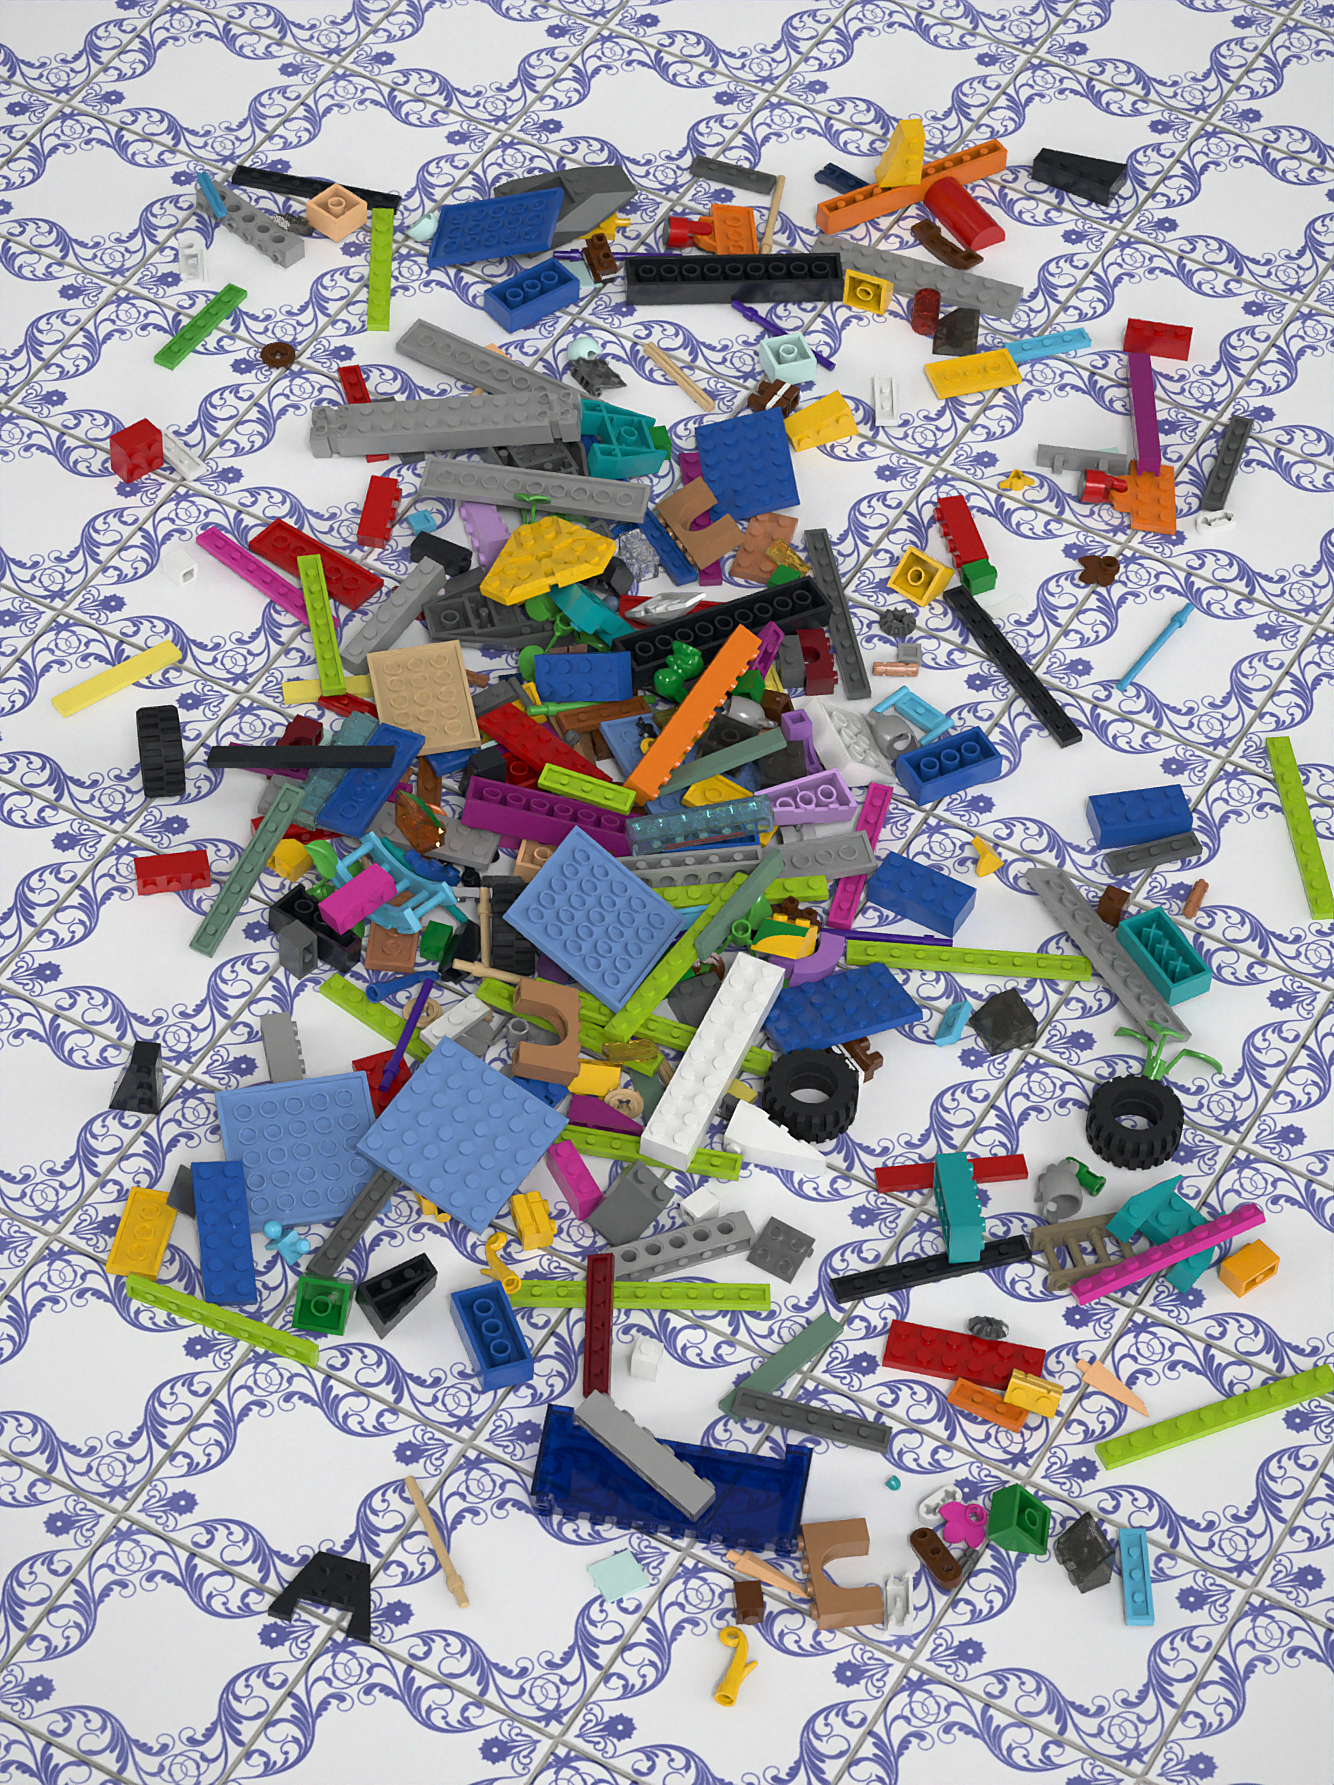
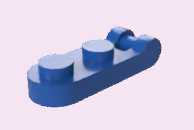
M414 849L409 850L405 854V861L413 866V870L418 875L437 882L445 881L447 885L457 887L462 880L459 876L460 871L452 865L446 867L436 859L431 858V860L422 858Z

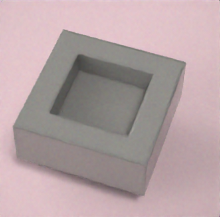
M898 643V662L905 663V665L917 663L918 667H921V644Z

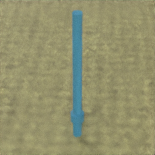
M1187 603L1181 611L1173 615L1170 624L1116 685L1118 691L1123 692L1177 628H1181L1186 623L1187 617L1195 608L1192 603Z

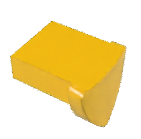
M978 835L971 841L981 856L976 866V874L979 877L989 875L1004 865L1002 859L988 842Z

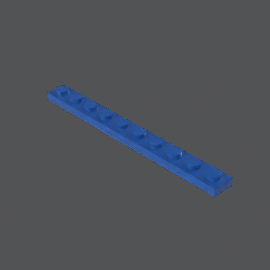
M581 435V442L585 446L587 458L592 444L601 443L595 435ZM627 478L615 479L617 481L629 482ZM647 506L644 523L630 522L677 586L697 581L698 573Z

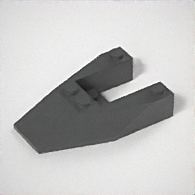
M621 165L576 167L513 179L493 188L496 198L562 187L565 194L551 247L549 250L527 253L530 259L590 233L638 195V191Z
M554 438V443L532 444L513 450L512 446L476 448L483 461L487 464L589 477L585 446L581 441L563 442L562 438Z
M485 577L422 604L426 622L432 639L435 641L459 640L461 646L519 652L527 646L536 645L545 651L555 635L553 629L555 621H550L548 618L543 622H536L535 620L523 622L519 608L525 607V603L519 606L516 603L507 606L482 595L479 587ZM572 631L567 636H559L552 648L574 645Z

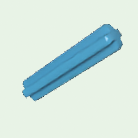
M206 171L199 172L197 174V181L217 218L226 217L227 209L209 174Z

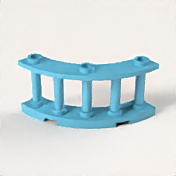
M373 831L363 834L361 839H359L363 845L342 860L338 858L337 873L333 879H330L338 890L353 879V876L347 871V867L369 853L377 864L397 882L396 889L398 894L394 897L405 889L415 895L400 907L387 904L389 901H387L372 914L366 916L385 929L396 928L398 933L412 934L422 929L423 927L419 919L437 905L448 906L458 902L454 896L453 889L445 881H428L402 866L384 848L381 840ZM423 901H426V902L423 903L421 906H419L417 909H415L414 911H412V909H414L415 907H417V906H418L419 904H421Z

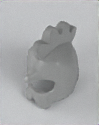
M732 695L730 699H726L722 704L725 711L717 716L718 720L723 723V730L738 735H753L759 732L762 727L777 728L778 723L765 718L764 710L760 704L741 696Z
M870 711L865 716L873 725L872 732L877 747L888 758L897 759L899 755L921 748V744L914 732L901 717L897 715L886 716L881 712L876 713L874 711ZM908 734H910L911 741L905 749L898 750L894 747L895 743L909 739Z
M1063 1159L1057 1166L1052 1163L1047 1167V1172L1038 1177L1040 1189L1034 1202H1043L1042 1216L1051 1225L1057 1224L1059 1219L1075 1215L1081 1209L1083 1195L1080 1183L1076 1177V1173L1079 1170V1163L1077 1161L1070 1163L1068 1160ZM1049 1202L1057 1204L1056 1211L1047 1209Z

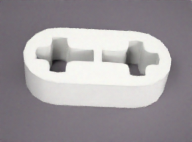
M1230 509L1203 514L1197 519L1196 531L1198 534L1206 537L1231 531L1236 527L1237 514Z
M947 1485L923 1501L918 1513V1519L921 1524L927 1527H935L942 1523L945 1519L939 1514V1509L943 1505L953 1502L950 1499L952 1497L955 1498L954 1501L961 1503L962 1492L956 1486ZM936 1510L935 1516L933 1514L926 1515V1511L932 1513Z

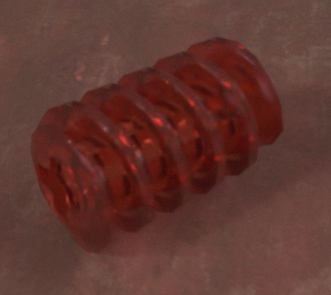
M923 288L914 295L911 327L919 335H932L938 329L941 294L936 289Z

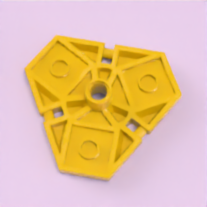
M556 516L544 517L538 522L521 525L513 531L479 588L482 595L509 606L549 592V586L558 583L559 588L602 574L617 547L614 540Z

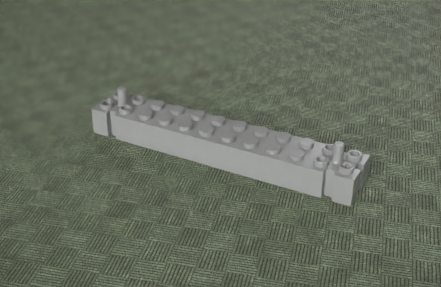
M579 389L561 390L559 395L552 393V391L346 404L339 405L338 409H333L331 406H316L312 410L313 427L310 430L309 441L314 458L332 457L333 453L339 452L341 457L542 444L554 443V438H562L563 442L581 441L580 420H582V402Z

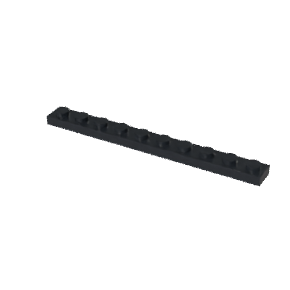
M960 585L943 591L945 602L1060 747L1065 748L1081 742L1083 734L966 587Z

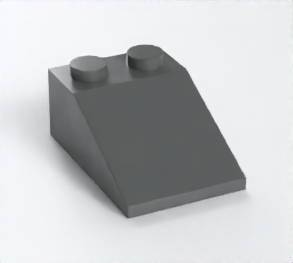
M715 971L677 983L670 990L669 1006L679 1023L694 1028L700 1027L722 985Z
M638 1159L623 1168L585 1221L613 1247L628 1244L633 1240H637L663 1212L675 1193Z

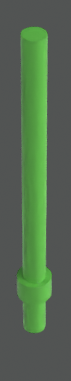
M643 695L647 705L655 704V695ZM580 701L558 704L555 702H545L543 705L528 706L527 714L528 716L543 714L546 717L555 716L557 712L611 701Z

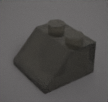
M958 307L935 321L932 354L957 357L976 354L980 309Z
M1015 988L993 995L969 1018L970 1025L992 1057L1036 1041L1038 1021Z
M1088 1511L1058 1537L1055 1557L1057 1562L1065 1567L1070 1582L1078 1587L1081 1594L1110 1583L1116 1552Z

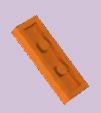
M960 1377L947 1399V1402L1019 1434L1030 1416L1029 1410L1004 1402V1397Z

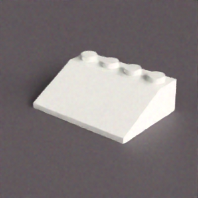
M817 696L806 705L804 710L812 721L814 749L819 755L820 763L826 770L837 767L848 787L870 785L871 782L888 784L898 781L887 757L877 747L872 729L864 714Z

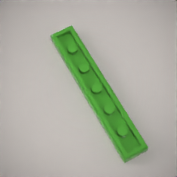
M228 283L154 356V363L173 371L247 297V291Z

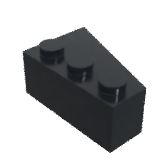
M612 556L602 574L578 581V583L604 594L615 596L620 600L621 595H628L635 577L621 558Z
M496 746L469 756L458 786V790L465 799L471 775L506 783L507 761Z
M136 1040L126 1064L114 1084L108 1109L158 1115L164 1092L161 1043Z
M424 1252L357 1285L355 1301L381 1340L435 1288L438 1271Z

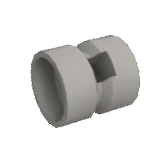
M813 823L798 824L796 829L792 825L778 827L777 830L778 845L817 838Z

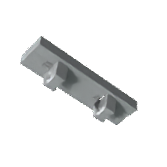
M1039 444L1036 466L1054 468L1053 473L1062 474L1063 469L1082 472V470L1088 468L1105 471V474L1121 476L1126 473L1128 455Z

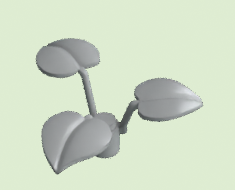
M522 1018L512 1019L508 1028L504 1027L503 1032L495 1039L494 1030L491 1025L481 1020L454 1040L475 1056L484 1055L488 1050V1045L494 1046L505 1035H507V1040L510 1044L516 1047L520 1041L525 1042L526 1038L528 1041L534 1040L535 1044L554 1046L560 1044L559 1035ZM506 1064L499 1070L500 1073L510 1080L514 1077L512 1075V1064Z

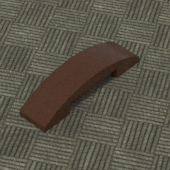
M927 218L911 226L912 233L923 247L939 261L952 268L968 270L984 261V258L972 249L968 248L963 251L941 235V228Z

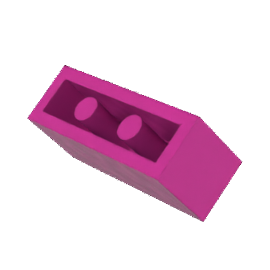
M375 862L320 902L318 906L322 919L338 934L342 935L366 916L372 914L385 902L391 900L398 892L393 877Z
M569 1139L554 1144L548 1149L546 1166L577 1220L581 1221L587 1219L603 1197V1194L572 1141Z

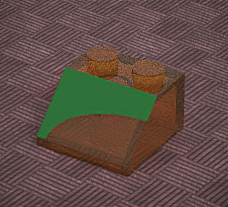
M401 790L396 791L395 825L411 846L422 855L445 845L446 827L441 820L438 821L431 806L426 805L421 797Z

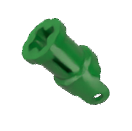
M1066 1157L1065 1159L1068 1161L1072 1160L1079 1163L1076 1177L1080 1186L1088 1190L1090 1195L1096 1197L1104 1188L1107 1179L1103 1176H1097L1089 1170L1087 1165L1074 1157Z

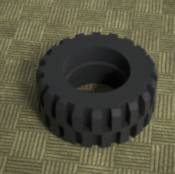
M174 705L139 708L136 711V724L144 795L148 798H159L184 794L186 792L185 768L177 707Z
M496 883L492 886V968L522 976H531L535 973V945L502 918L529 883Z
M804 1048L803 1051H798V1049L790 1051L789 1055L783 1054L777 1058V1062L774 1061L765 1073L762 1110L770 1115L768 1117L769 1120H777L788 1128L787 1133L796 1140H804L808 1144L810 1142H816V1144L824 1143L826 1139L831 1141L838 1137V1133L840 1135L844 1134L855 1120L859 1095L857 1075L852 1068L849 1069V1064L842 1059L840 1061L839 1056L832 1052L828 1054L823 1049L814 1051L811 1048ZM801 1089H814L825 1093L830 1098L820 1103H806L796 1099L791 1093Z
M1127 1074L1124 1078L1121 1076L1114 1077L1112 1082L1108 1080L1101 1084V1087L1095 1090L1092 1099H1090L1086 1120L1088 1143L1092 1145V1149L1097 1155L1101 1154L1104 1161L1114 1163L1115 1167H1128V1170L1136 1171V1168L1148 1170L1153 1165L1158 1167L1164 1164V1160L1168 1161L1179 1147L1184 1124V1108L1179 1097L1176 1094L1173 1095V1090L1167 1085L1164 1087L1162 1082L1157 1079L1151 1080L1145 1075L1135 1077V1074ZM1124 1115H1136L1147 1119L1154 1126L1143 1130L1131 1129L1120 1124L1116 1118Z

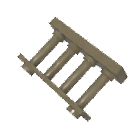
M1117 1212L1031 1228L1030 1248L1032 1252L1044 1251L1052 1271L1048 1274L1047 1292L1066 1290L1081 1279L1089 1278L1100 1273L1105 1268H1111L1122 1263L1127 1258L1135 1257L1130 1241L1128 1240L1124 1244L1120 1239H1118L1125 1258L1111 1261L1102 1238L1115 1236L1105 1227ZM1092 1241L1101 1263L1086 1265L1078 1243ZM1066 1245L1070 1250L1076 1267L1062 1270L1054 1248Z

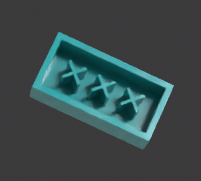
M1161 906L1119 922L1118 941L1170 1007L1210 990L1213 971Z
M966 1152L935 1154L933 1192L949 1263L980 1261V1250L985 1248L982 1232H986L985 1218L980 1217L982 1212L980 1198L976 1199L975 1196L977 1195V1182L971 1178L973 1177L972 1162L967 1161Z

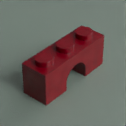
M824 628L796 630L804 662H809L805 663V695L834 694V685L838 684V673L833 671L834 656L829 654L831 649L830 638L825 636Z
M297 714L294 720L287 724L285 734L282 739L279 738L275 746H319L324 738L323 723ZM266 775L267 779L271 780L272 776Z

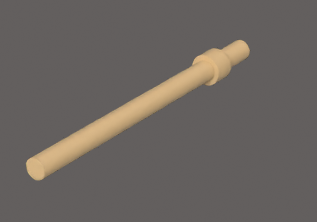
M783 175L777 177L764 238L759 246L760 254H769L772 251V237L786 179Z
M482 887L479 889L480 905L477 906L478 917L480 918L481 963L491 967L490 918L492 917V905L489 902V888ZM482 976V983L487 978L486 976ZM482 1000L490 1008L489 1015L483 1018V1021L491 1023L493 1021L492 1004Z
M455 958L452 968L470 972L472 976L480 978L486 976L513 984H518L521 977L536 980L487 967L484 963L477 961L471 963Z
M408 1476L404 1482L447 1577L446 1584L450 1593H454L459 1607L465 1609L470 1605L464 1591L465 1584L462 1577L457 1575L414 1476Z

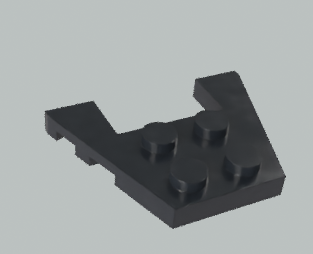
M318 1551L268 1608V1616L292 1622L301 1599L351 1612L353 1614L346 1630V1637L370 1643L371 1565Z

